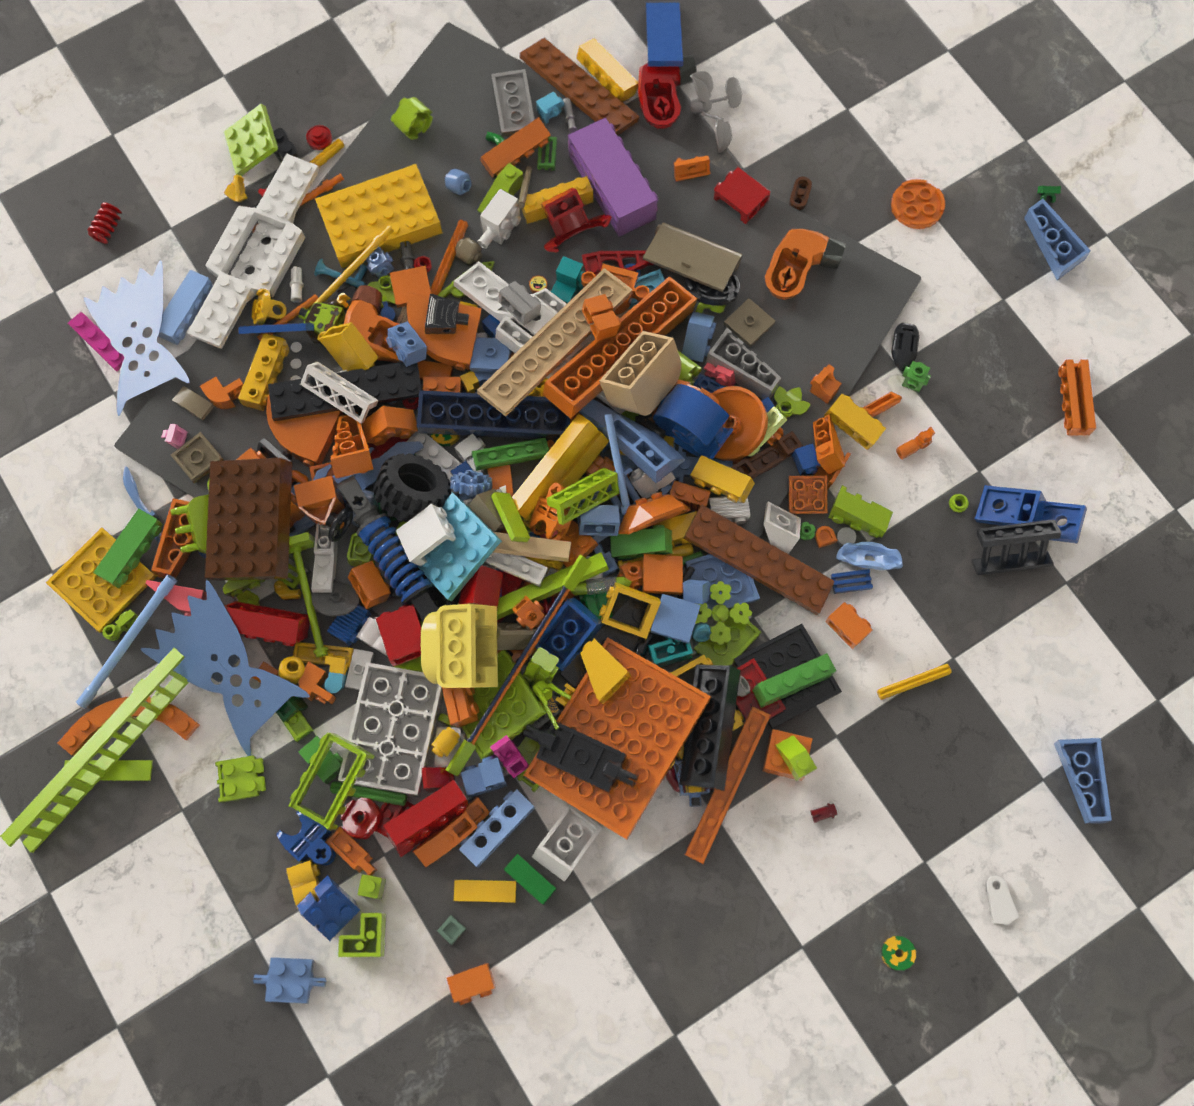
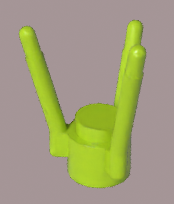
M544 680L538 681L533 686V692L542 703L555 729H559L547 701L552 698V691L569 700L571 696L555 687L553 683L547 684Z

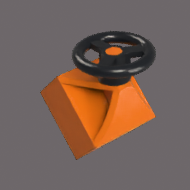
M332 476L294 485L299 509L311 521L330 527L328 532L329 541L337 542L351 525L353 510L345 508L343 496L336 486L338 484Z

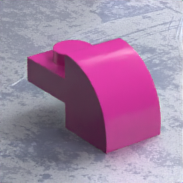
M507 735L490 746L493 753L513 778L529 767L520 750Z

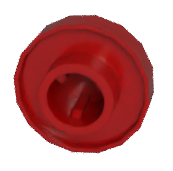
M323 125L311 127L306 134L308 145L318 151L326 149L333 140L329 128Z

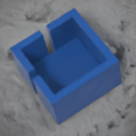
M327 875L314 888L320 900L317 902L314 895L310 892L297 907L300 914L330 941L360 911V908L355 900Z

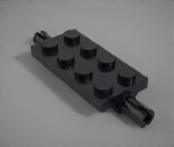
M558 722L556 723L559 729H555L554 725L551 724V727L545 731L535 728L530 724L526 726V729L533 733L524 730L523 736L538 742L540 745L536 756L537 759L609 793L616 780L632 788L635 786L636 783L628 778L637 781L638 775L622 768L627 754Z

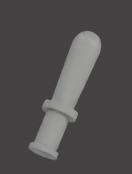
M566 97L563 99L566 114L565 120L568 123L569 132L574 133L577 131L575 125L576 117L573 115L571 100Z

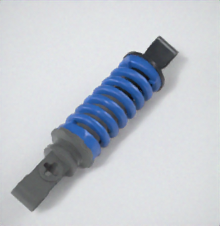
M351 476L337 484L336 486L356 515L353 520L360 526L356 532L357 536L368 546V551L374 554V561L379 563L380 570L385 571V578L391 580L390 586L396 589V595L402 597L401 605H414L423 622L428 614L437 612L439 609L429 596L434 591L435 586L429 579L423 578V570L413 572L419 565L409 563L403 546L399 545L401 543L399 537H394L397 529L395 527L389 528L391 524L390 516L385 513L380 514L377 505L370 504L355 477ZM360 501L362 505L359 506L356 502Z

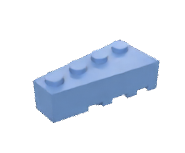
M1101 738L1056 741L1054 743L1085 824L1112 821Z

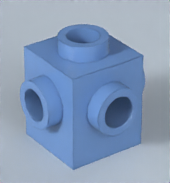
M378 247L366 259L368 265H366L367 269L372 275L375 273L378 278L394 270L391 264L393 261L392 257L388 252L385 253L381 247Z

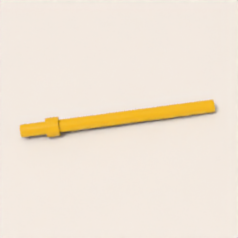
M388 225L380 235L377 234L372 239L373 242L315 302L321 303L326 301L372 252L385 243L384 240L394 230Z

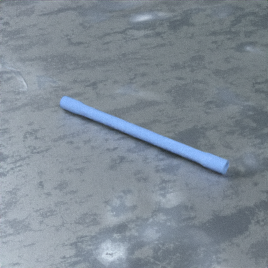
M166 575L153 597L93 681L76 701L79 706L87 708L99 688L164 597L168 595L176 584L177 580L174 577Z

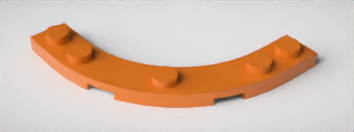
M128 697L108 701L87 712L66 732L57 744L74 756ZM148 697L146 701L150 703L151 697ZM169 704L155 719L170 727L185 740H188L200 725L172 704ZM140 706L132 717H138L145 707Z

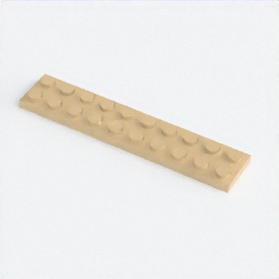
M604 268L479 387L477 394L504 416H507L592 333L590 325L594 323L588 324L582 312L584 299L606 294L608 301L610 300L613 304V311H615L632 294L633 289Z

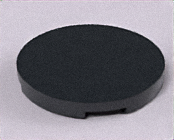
M732 275L724 291L721 292L686 277L685 287L687 291L697 298V301L708 305L720 306L729 304L738 297L740 282L736 275Z

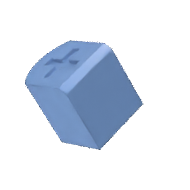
M688 579L683 582V600L696 604H704L709 600V581Z

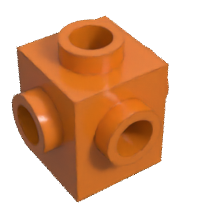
M643 561L623 564L620 566L617 577L624 576L632 582L629 587L637 590L643 584Z
M527 596L512 608L518 616L516 620L523 628L526 626L531 630L534 627L537 628L545 617L542 612L544 608L537 600L532 602Z

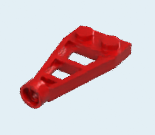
M647 250L596 251L581 255L585 272H593L596 276L600 273L602 263L606 260H615L618 262L619 268L634 272L647 266L655 265L643 260ZM634 257L636 259V265L624 268L623 258Z

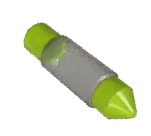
M624 576L587 579L578 583L575 590L570 592L575 596L607 593L610 586H614L615 582L627 587L632 582Z

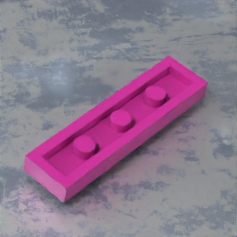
M82 311L68 322L69 326L116 372L121 368L124 355L111 345V340Z

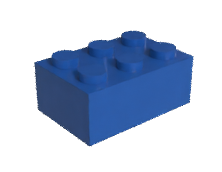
M576 598L567 599L549 623L535 648L542 647L548 651V654L558 657L559 662L556 666L563 671L582 651L583 646L595 637L604 623Z

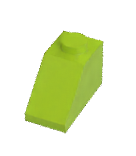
M794 735L775 745L796 781L817 769L808 751Z

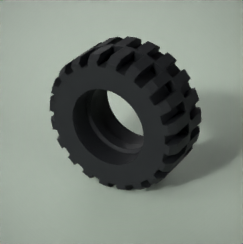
M402 453L388 458L383 463L374 483L373 493L377 503H380V508L383 511H387L390 517H395L400 522H408L430 504L443 507L445 501L451 495L452 489L450 488V480L447 479V474L445 471H441L440 466L433 464V461L429 459H424L423 456H414L410 453L404 455Z

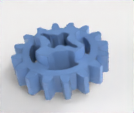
M466 470L465 473L458 472V474H453V477L450 478V488L454 492L459 491V494L474 497L478 493L492 490V477L473 470Z

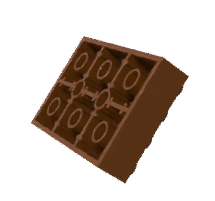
M283 458L210 461L205 578L217 581L288 579L292 484L291 461Z

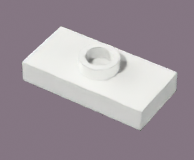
M354 649L345 683L346 688L360 690L366 662L372 663L373 652Z

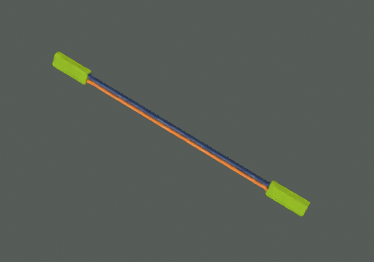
M582 555L578 556L563 580L561 592L468 740L464 739L446 768L449 773L457 777L459 776L477 747L475 742L564 599L570 591L575 590L592 563Z

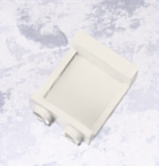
M430 504L396 530L411 563L419 566L424 565L427 562L424 557L426 554L447 539L451 541L456 540L455 530L446 518L447 513L442 507Z

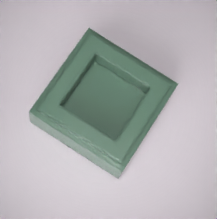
M450 915L437 932L453 945L466 931V928Z

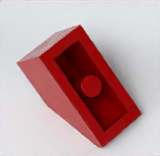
M447 767L422 768L423 788L428 793L436 792L451 781H455V775L449 773L446 770Z

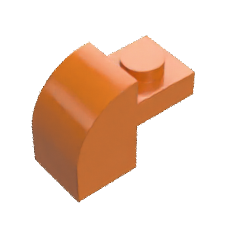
M214 377L200 385V387L215 407L231 409L235 407L233 400L238 399L243 383L239 378L223 387L218 378Z
M308 662L305 666L304 674L299 679V687L309 694L310 697L307 699L311 702L315 697L316 700L324 705L326 702L332 705L336 697L321 688L329 674L313 663Z

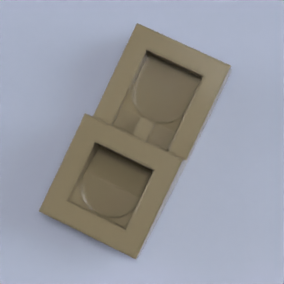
M185 386L172 399L175 404L188 410L192 415L201 420H204L214 408L213 404Z

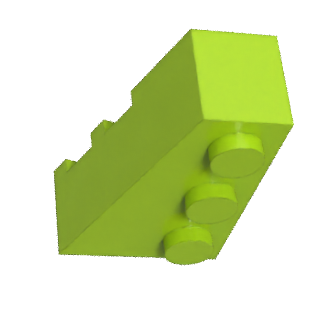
M842 485L828 518H831L835 523L849 525L853 530H862L868 532L872 537L882 538L886 533L893 512L873 501L870 504L862 500V495L858 493L855 496L846 491L847 487Z

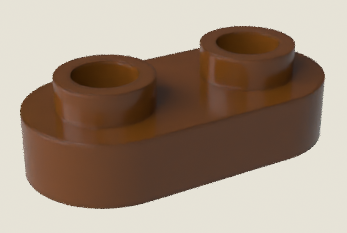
M799 177L795 180L789 205L799 211L803 210L808 202L812 188V182L809 178Z

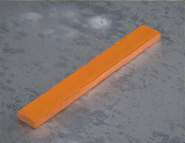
M752 706L729 756L725 791H713L685 853L686 856L704 864L771 716L770 714Z

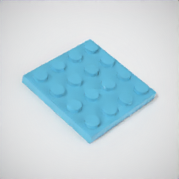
M453 492L447 498L442 508L447 513L446 518L455 530L456 540L451 541L447 539L424 556L427 562L422 566H418L420 570L424 571L425 576L450 601L457 596L502 542Z

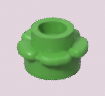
M809 522L801 523L800 538L803 540L814 538L815 526L809 524Z

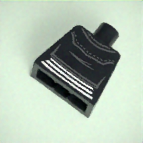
M430 294L425 334H455L457 324L468 326L469 314L459 313L458 302Z

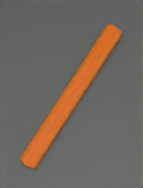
M459 220L430 287L431 294L438 296L456 256L455 246L460 239H463L468 228L467 221Z

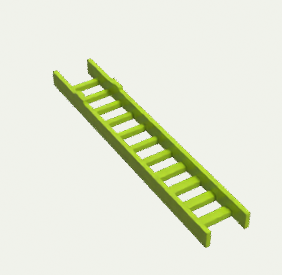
M173 648L145 679L142 678L133 687L131 695L2 833L0 837L8 846L12 847L25 834L28 837L22 843L31 853H34L189 683L187 678L174 671L185 658L176 648ZM169 675L173 676L172 680L164 688L160 686ZM156 690L153 697L150 699L151 702H147V698ZM140 706L145 707L137 718L132 717ZM126 721L131 723L122 734L117 732ZM112 737L117 739L108 749L103 748ZM97 753L102 754L94 765L89 763ZM82 769L87 770L80 780L75 778ZM67 786L73 787L66 795L60 794ZM52 802L58 803L51 811L46 810ZM37 818L43 819L37 827L31 826Z

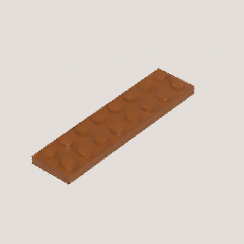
M545 37L520 52L519 58L561 94L569 98L573 104L592 120L597 122L606 118L609 124L612 123L617 136L639 121V116L616 98Z
M704 505L699 507L683 538L815 615L820 614L834 584V580Z

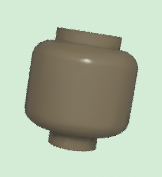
M469 237L460 239L455 246L456 257L468 265L477 263L482 258L481 245Z

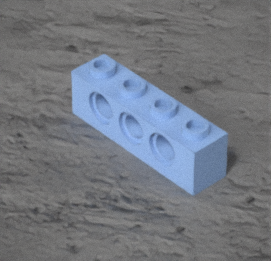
M518 790L515 792L510 791L503 799L505 802L500 807L497 805L491 810L488 820L486 822L482 820L477 825L476 832L471 837L468 835L461 841L459 850L477 868L535 809ZM509 807L516 809V814L511 818L505 816V811ZM494 822L501 823V830L497 833L491 831V825ZM479 837H486L487 844L483 848H479L476 845Z

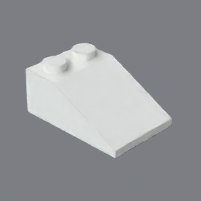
M569 804L537 847L532 858L565 882L603 827Z

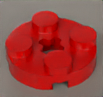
M360 797L361 799H353L345 806L346 811L344 814H341L342 829L352 838L368 839L378 828L383 814L374 801L369 798ZM364 814V819L358 823L359 819L357 817Z

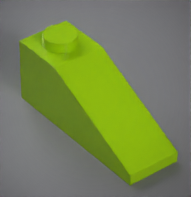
M508 163L496 177L477 211L482 214L499 189L514 196L522 187L523 172Z

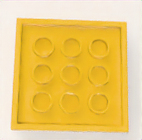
M102 527L46 582L99 633H102L104 627L111 624L148 586L145 584L146 580L153 581L157 577L141 562L130 572L128 580L119 589L94 574V570L116 541Z

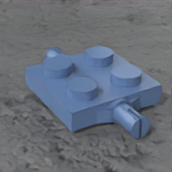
M271 957L267 975L255 974L253 983L266 984L265 1002L309 1004V996L313 986L325 987L326 983L320 982H326V978L314 977L313 959Z

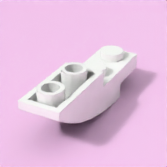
M320 524L316 526L315 560L311 590L313 593H332L333 580L336 578L337 542H331L328 539L330 527Z

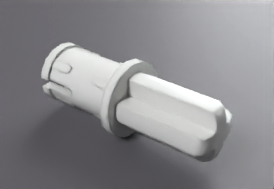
M297 266L291 269V282H289L291 287L290 300L294 303L302 302V288L304 287L302 269Z

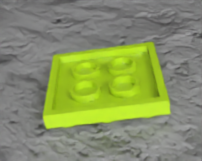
M262 104L223 131L236 175H244L278 150L266 106Z

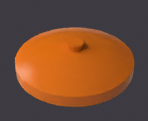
M729 386L718 389L711 394L720 401L719 406L729 414L723 427L733 428L734 430L714 458L722 461L739 460L751 454L763 441L768 426L767 411L762 401L746 388Z

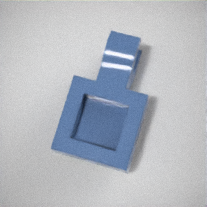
M598 542L594 552L596 554L602 552L609 570L603 572L604 578L619 570L615 559L611 557V552L605 553L602 545Z

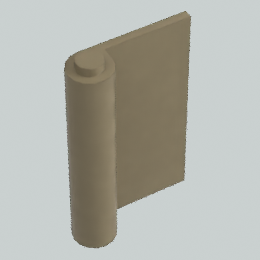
M663 222L661 225L658 224L655 230V237L644 254L643 260L723 292L733 272L738 269L743 254Z

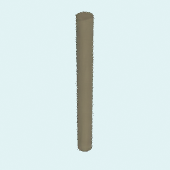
M531 166L525 168L518 207L521 209L525 207L532 174Z

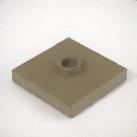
M748 298L724 321V325L751 347L776 321Z
M201 432L171 454L172 458L194 484L210 472V461H224L222 456Z

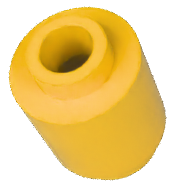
M447 727L446 730L443 729L431 744L433 747L432 752L440 758L442 756L447 757L458 744L460 735L450 727Z

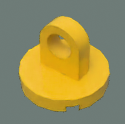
M261 288L257 291L258 299L253 301L252 320H254V324L263 325L266 319L280 320L286 315L285 305L280 301L270 299L269 290ZM273 306L280 308V315H276L273 312Z

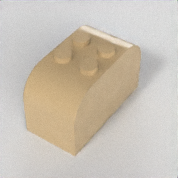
M646 331L640 333L600 380L601 387L610 406L644 416L654 411L676 384L681 373V359L674 338Z

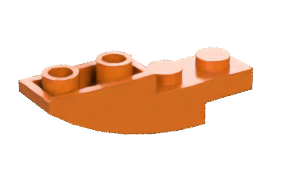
M475 797L468 804L469 806L462 814L456 815L412 851L424 867L429 866L453 849L478 828L477 825L489 815V810L478 797Z

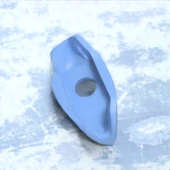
M866 541L856 544L848 542L839 549L836 555V559L860 568L890 570L899 569L903 566L901 554L897 549H889L876 542ZM872 556L875 561L865 560V557Z

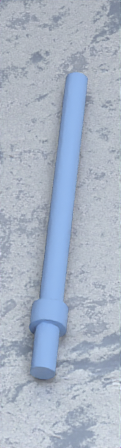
M606 414L604 416L615 472L618 475V487L622 502L621 512L622 515H625L630 503L612 414Z

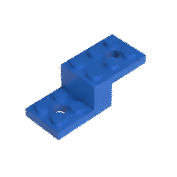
M985 485L975 520L978 523L1012 525L1053 519L1057 523L1060 519H1066L1065 525H1058L1061 537L1050 540L1078 544L1087 508L1086 505L1048 502L1042 491ZM1000 502L1004 503V506L1002 508H994L996 504Z

